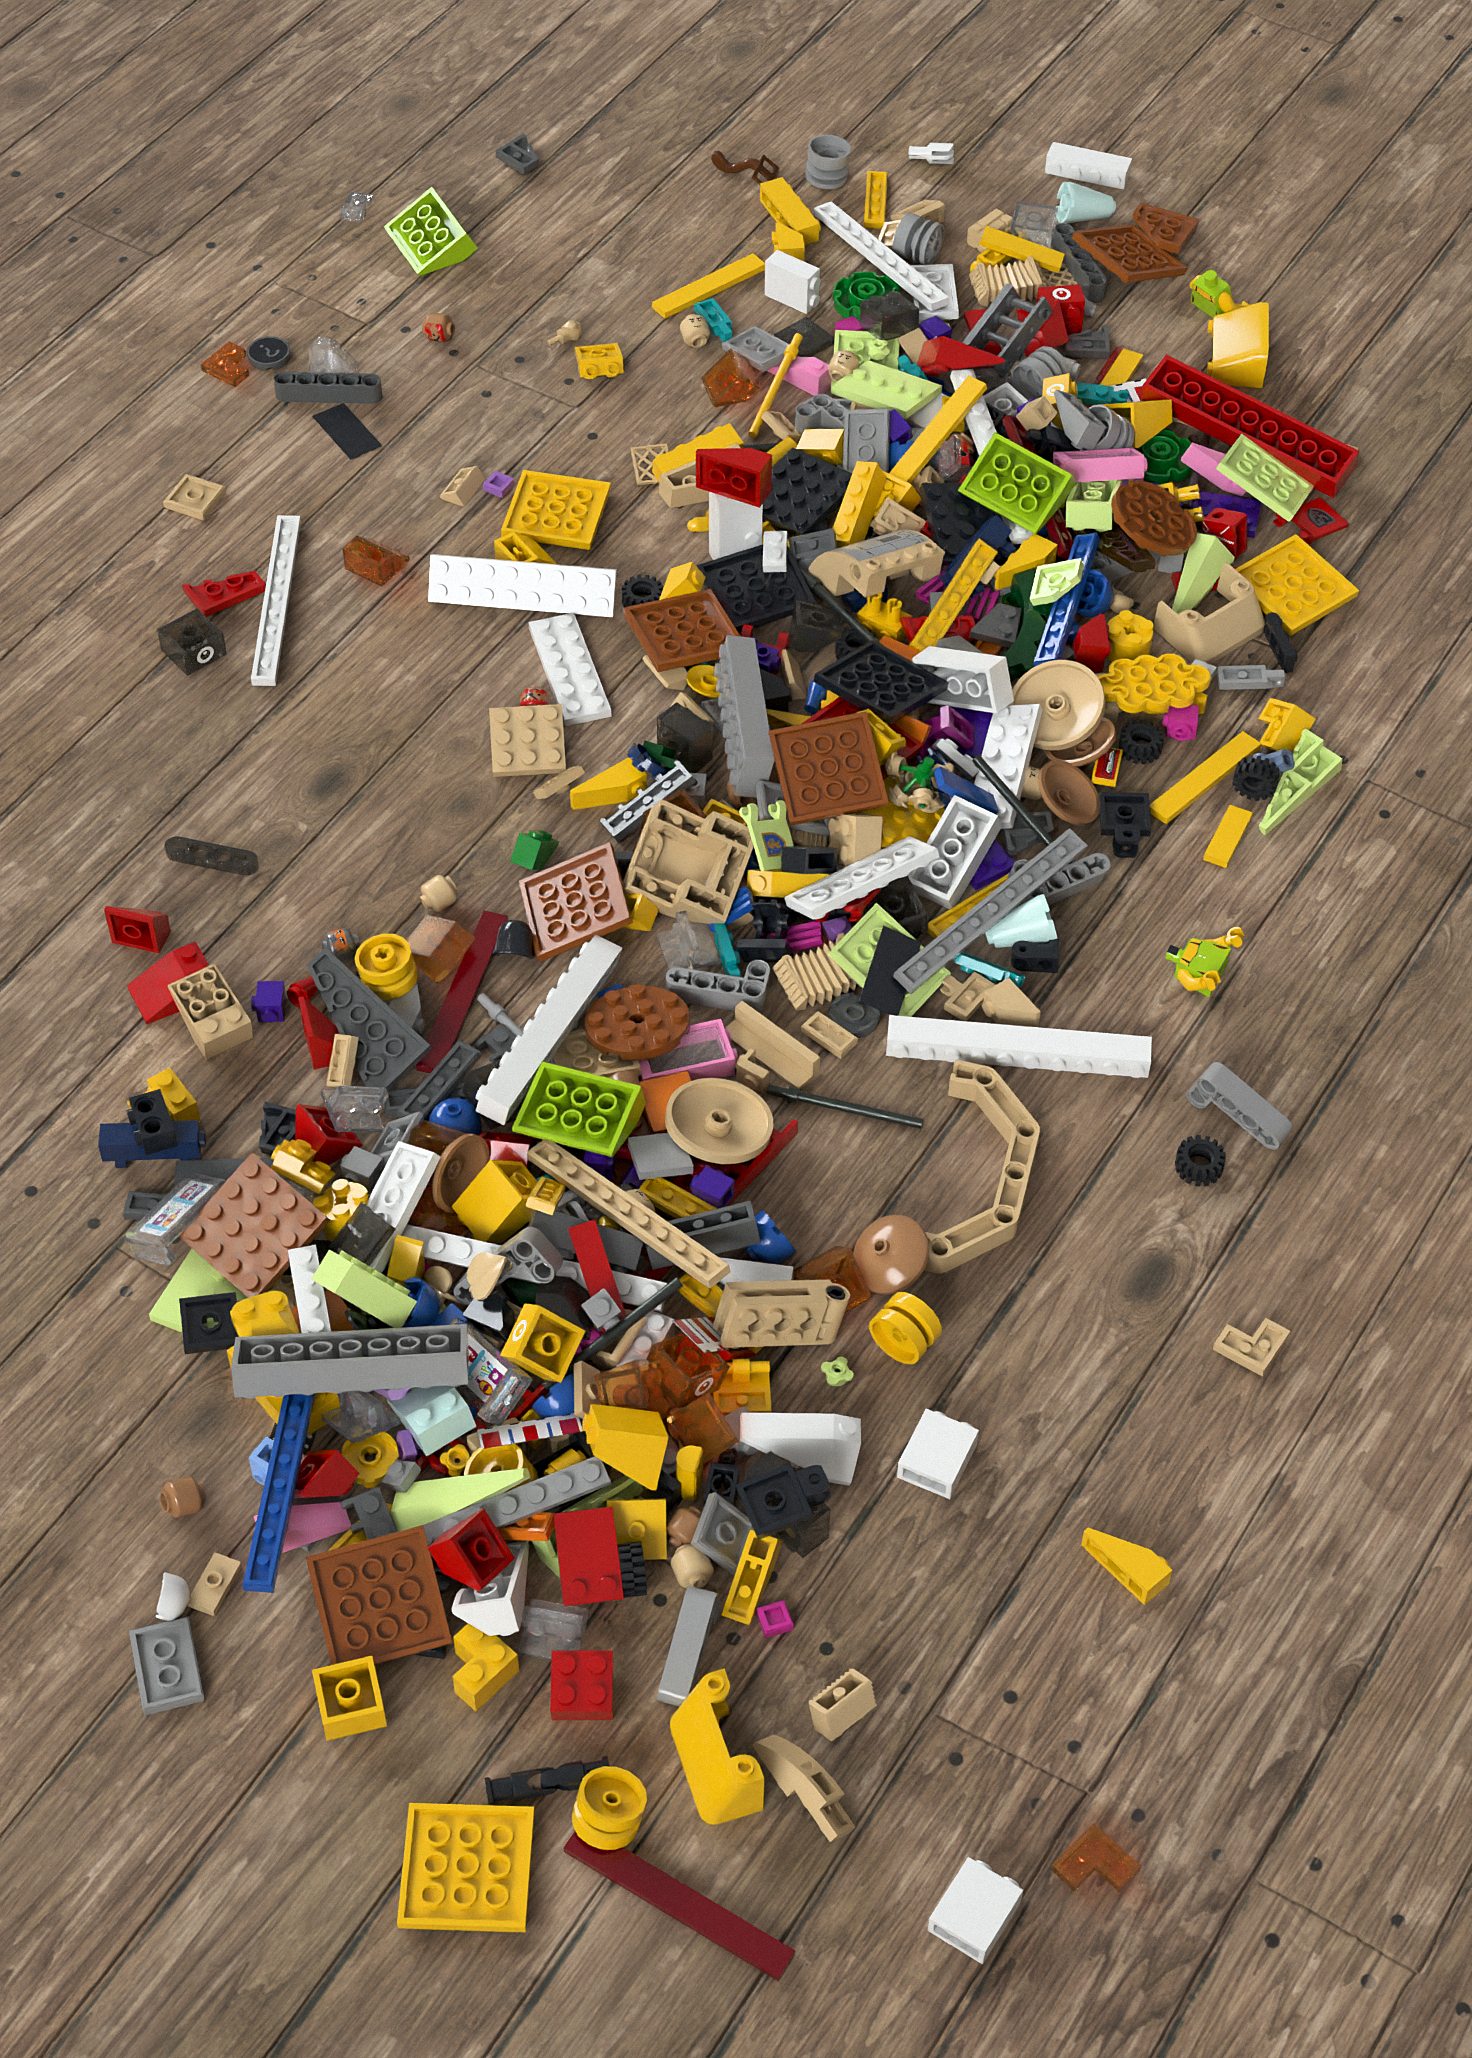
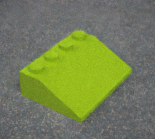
M432 187L384 226L419 276L460 263L478 249L446 203Z
M994 432L958 492L1036 535L1064 503L1076 482L1072 474Z
M542 1061L513 1124L512 1131L613 1157L636 1127L646 1105V1100L642 1087L639 1085Z

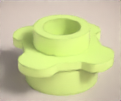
M885 340L867 342L869 356L875 360L884 359L890 353V350L887 348L888 342Z
M838 1357L833 1362L822 1363L821 1371L826 1373V1380L829 1385L842 1386L847 1381L853 1379L854 1373L849 1370L846 1358Z

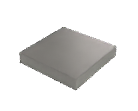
M669 1133L628 1138V1148L639 1180L693 1173V1164L689 1153L681 1149L673 1141Z
M714 1492L708 1495L691 1545L731 1575H735L749 1531L753 1530L748 1516Z

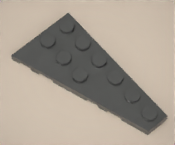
M325 947L307 964V967L341 1035L359 1037L355 1065L373 1102L376 1104L432 1050V1047Z

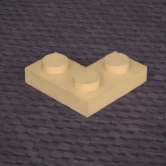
M1265 1318L1254 1336L1251 1337L1227 1324L1215 1341L1213 1350L1263 1377L1289 1338L1290 1330Z

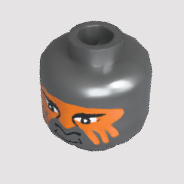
M348 928L326 933L325 940L321 941L322 949L326 947L342 963L355 959L356 950L360 947L357 934L352 935Z

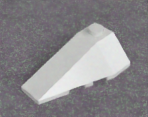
M741 1413L740 1441L770 1456L776 1454L790 1461L791 1465L797 1469L799 1466L806 1468L812 1465H821L829 1482L849 1486L852 1482L861 1446V1419L838 1414Z

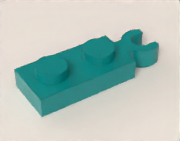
M1076 382L1078 389L1076 396L1077 399L1082 400L1083 405L1093 406L1127 402L1129 395L1127 390L1116 392L1112 386Z
M714 923V941L725 975L741 977L740 971L737 968L740 965L739 953L737 950L733 951L732 948L734 946L732 932H727L725 923Z
M966 952L960 953L954 963L961 965V970L971 974L974 971L985 974L984 978L994 983L1010 978L1017 987L1023 986L1026 978L1022 974L1012 972L1010 969Z

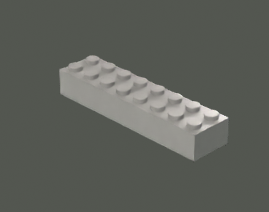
M727 635L725 643L721 644L719 648L720 661L715 664L714 677L718 678L716 692H719L718 707H722L720 721L724 723L722 735L723 738H726L725 753H728L727 769H731L729 784L733 785L735 796L757 798L755 785L758 780L769 781L774 764V756L768 735L770 730L755 638Z
M467 1324L235 1337L231 1365L234 1398L244 1397L251 1399L257 1396L272 1395L282 1397L289 1394L313 1395L324 1392L338 1394L345 1391L360 1390L370 1392L377 1389L400 1390L411 1387L426 1389L432 1386L447 1385L457 1387L468 1384L469 1350Z

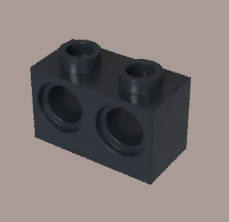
M161 1089L130 1097L131 1109L126 1110L130 1125L136 1124L137 1130L133 1131L137 1146L143 1145L146 1155L178 1146Z

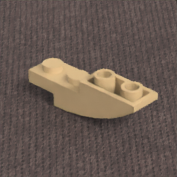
M775 1734L761 1739L752 1745L786 1796L797 1793L803 1805L808 1809L819 1825L820 1830L830 1842L849 1834L855 1828V1825L838 1802L845 1795L828 1772L798 1746Z

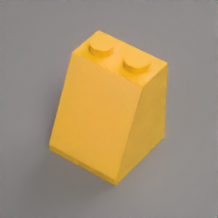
M1172 399L1102 404L1129 420L1133 425L1135 435L1131 448L1141 447L1172 423Z
M490 1160L451 1207L458 1214V1220L473 1233L474 1240L500 1245L530 1221L534 1209L526 1207V1203L538 1181L522 1162Z
M591 1404L589 1414H585L583 1417L582 1430L586 1432L587 1444H590L593 1455L648 1489L656 1490L668 1442V1435L659 1412Z

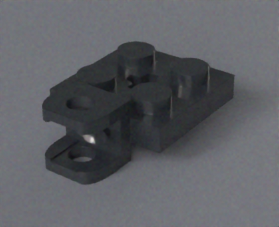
M1099 792L1101 835L1113 836V852L1116 857L1135 858L1138 853L1140 836L1150 837L1149 793ZM1126 812L1128 816H1122L1121 813ZM1128 847L1130 848V850L1124 851L1121 848Z
M236 1292L179 1298L185 1354L225 1350L234 1346L235 1337H238L232 1322L230 1311L239 1302L236 1298ZM207 1318H213L214 1322H218L214 1328L203 1326V1324L207 1323Z
M791 1463L736 1484V1489L757 1540L813 1519L810 1508L825 1503L832 1496L829 1489V1481L821 1465L808 1466L794 1472ZM771 1496H775L776 1499L782 1498L779 1506L767 1505L770 1503Z

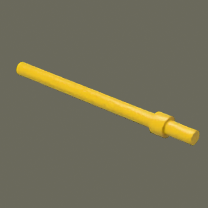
M796 333L791 344L784 351V359L748 433L752 438H756L764 422L761 418L764 411H769L792 360H795L797 357L798 347L803 339L801 334Z

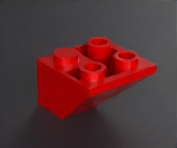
M1099 614L1081 626L1073 642L1075 662L1086 666L1094 674L1103 671L1104 660L1111 652L1112 645L1108 641L1109 625H1106L1105 614Z

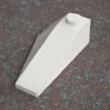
M528 1541L507 1544L515 1559L482 1590L477 1591L471 1587L461 1588L456 1594L452 1613L489 1636L499 1634L501 1636H508L518 1632L524 1613L529 1552Z

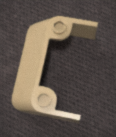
M1227 562L1222 566L1217 591L1228 599L1230 603L1205 618L1195 610H1185L1177 614L1163 601L1158 602L1153 629L1191 663L1197 659L1211 665L1263 632L1265 620L1253 585Z

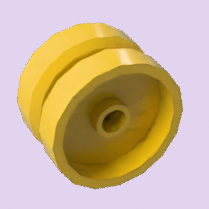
M385 933L376 935L364 941L356 951L355 963L361 981L381 1000L400 998L410 992L416 985L418 979L416 964L410 944L403 937Z
M906 1292L894 1294L884 1305V1309H881L869 1322L870 1333L877 1345L887 1355L904 1364H915L927 1351V1347H930L942 1333L941 1323L934 1311L925 1302Z
M516 1443L486 1449L478 1448L467 1461L464 1476L528 1468L531 1477L507 1491L539 1479L538 1472Z
M603 1766L591 1770L583 1777L578 1790L577 1800L572 1812L573 1828L583 1841L593 1847L602 1850H616L625 1847L637 1835L647 1803L646 1789L639 1778L622 1768Z

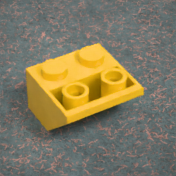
M511 532L494 540L495 559L557 564L534 539L516 532Z

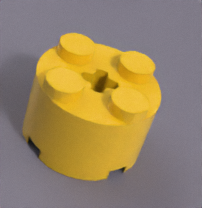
M1128 610L1121 611L1119 615L1109 620L1107 623L1109 625L1108 641L1112 645L1110 655L1106 656L1109 661L1113 662L1121 658L1134 661L1138 656L1150 655L1153 639L1152 621L1133 614Z
M339 1179L333 1182L332 1187L315 1198L314 1206L330 1219L329 1223L322 1229L329 1241L345 1244V1240L349 1238L354 1226L362 1217L369 1199L368 1191L363 1185L348 1182L346 1179Z

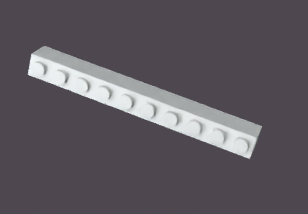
M594 935L589 943L585 942L583 944L579 958L574 957L568 968L569 972L562 973L557 983L558 987L556 989L552 987L547 995L546 1003H541L534 1015L535 1019H529L524 1027V1034L522 1036L518 1035L515 1038L511 1047L512 1051L504 1053L499 1069L494 1068L489 1075L488 1084L486 1086L482 1084L475 1097L478 1100L476 1112L502 1125L506 1124L529 1091L541 1062L549 1063L616 968L622 947L598 935Z
M889 1015L886 1056L948 1062L960 1060L975 1064L1000 1065L1003 1067L1014 1066L1028 1069L1037 1068L1148 1078L1151 1065L1152 1037Z

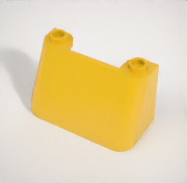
M1258 302L1213 316V320L1208 321L1207 333H1211V338H1213L1212 362L1207 364L1206 374L1229 386L1263 388L1269 351V303Z
M725 1668L704 1675L670 1720L671 1735L698 1813L703 1821L712 1825L763 1811L764 1776L759 1763L754 1757L746 1754L730 1758L719 1728L721 1717L729 1715L726 1698L730 1692V1683Z

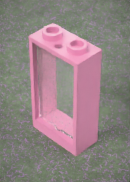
M1133 447L1053 452V464L1072 474L1075 482L1144 478V472L1147 471V459Z
M721 1019L690 1025L688 1034H685L680 1039L681 1044L675 1049L655 1058L638 1060L641 1067V1076H638L639 1082L683 1071H688L691 1081L735 1075V1064L738 1060L736 1048H731L730 1046L732 1041L729 1029H724Z

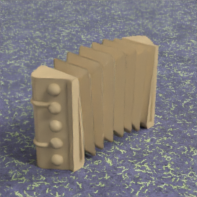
M1027 257L1024 264L1019 260L1018 264L1014 262L1012 266L1008 263L1007 267L1001 264L1000 268L997 264L992 268L989 263L988 268H986L983 263H977V266L969 274L971 285L975 291V297L980 305L988 307L990 301L993 302L1006 283L1014 286L1021 300L1026 301L1028 298L1031 302L1033 296L1037 299L1038 287H1047L1039 263L1035 262L1033 257Z
M844 932L837 935L835 943L829 940L828 946L824 943L823 950L818 947L816 954L810 950L809 956L803 952L801 958L796 953L795 960L787 954L782 956L772 969L778 981L783 986L788 995V1000L792 1002L796 1011L805 1010L807 1003L814 1007L816 1000L821 1005H823L824 999L831 1002L832 995L837 998L840 996L841 991L846 994L849 988L855 991L856 984L860 986L827 955L845 936Z

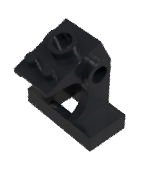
M759 899L758 903H752L756 912L753 918V926L757 929V933L753 939H738L736 948L743 962H752L754 960L778 962L782 956L787 954L793 958L794 954L786 939L787 931L792 926V918L789 912L781 907V904L777 903L775 899H771V902L765 903L763 899ZM768 933H776L773 939H767Z

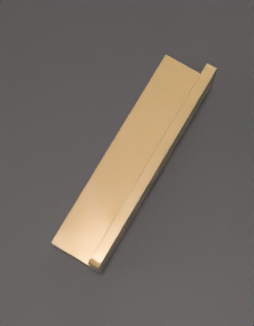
M741 1001L735 1006V1020L726 1027L730 1031L731 1041L734 1045L745 1053L750 1048L756 1050L755 1060L792 1087L802 1089L819 1074L820 1057L745 1002Z

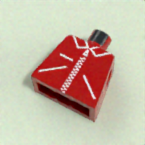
M1215 508L1204 517L1203 521L1195 522L1196 528L1203 531V534L1217 537L1235 557L1234 561L1247 550V514Z

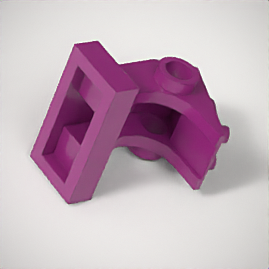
M949 705L941 707L940 716L922 721L932 727L921 752L916 756L920 755L924 759L930 754L927 749L932 748L935 741L941 738L944 740L947 738L955 740L966 750L975 747L974 726Z

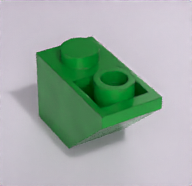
M529 830V833H519L510 862L531 870H541L558 847L560 841L552 839L553 835L542 830H538V832Z

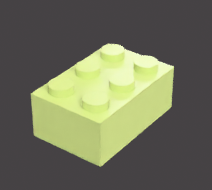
M1123 480L1076 482L1066 501V527L1074 530L1095 529L1099 532L1112 530L1115 521L1111 502L1113 495L1123 485Z
M329 1250L312 1277V1280L393 1328H402L417 1303L416 1300L408 1296L411 1292L410 1290L342 1250L339 1255Z

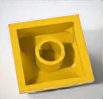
M269 1291L241 1300L230 1311L238 1337L300 1334L289 1307L288 1298L281 1291Z

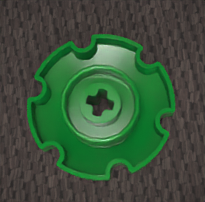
M861 271L851 273V277H842L833 288L834 308L844 318L854 316L861 323L882 322L883 317L890 318L899 310L901 303L900 287L890 277L886 275L878 276L876 272ZM880 300L884 301L887 305L885 313L883 314L884 306L878 304L874 309L875 314L872 315L871 309L874 303Z
M1163 429L1141 447L1134 448L1147 459V471L1144 472L1143 481L1165 484L1169 483V481L1180 482L1186 479L1192 473V468L1181 461V457L1192 443L1186 437L1176 436L1177 432Z

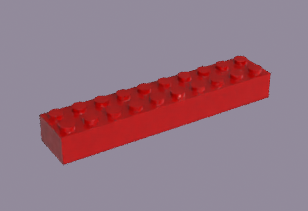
M1167 354L1142 385V401L1172 399V417L1231 447L1239 436L1243 434L1314 485V489L1332 498H1335L1357 467L1359 450Z

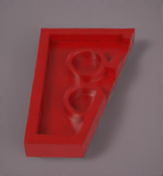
M255 571L227 576L224 581L212 582V579L203 581V585L191 587L189 583L182 585L183 592L206 618L265 592L266 583Z
M972 615L956 616L943 638L959 635L969 643L977 640L969 638L971 629L976 625ZM928 616L900 618L909 643H911Z

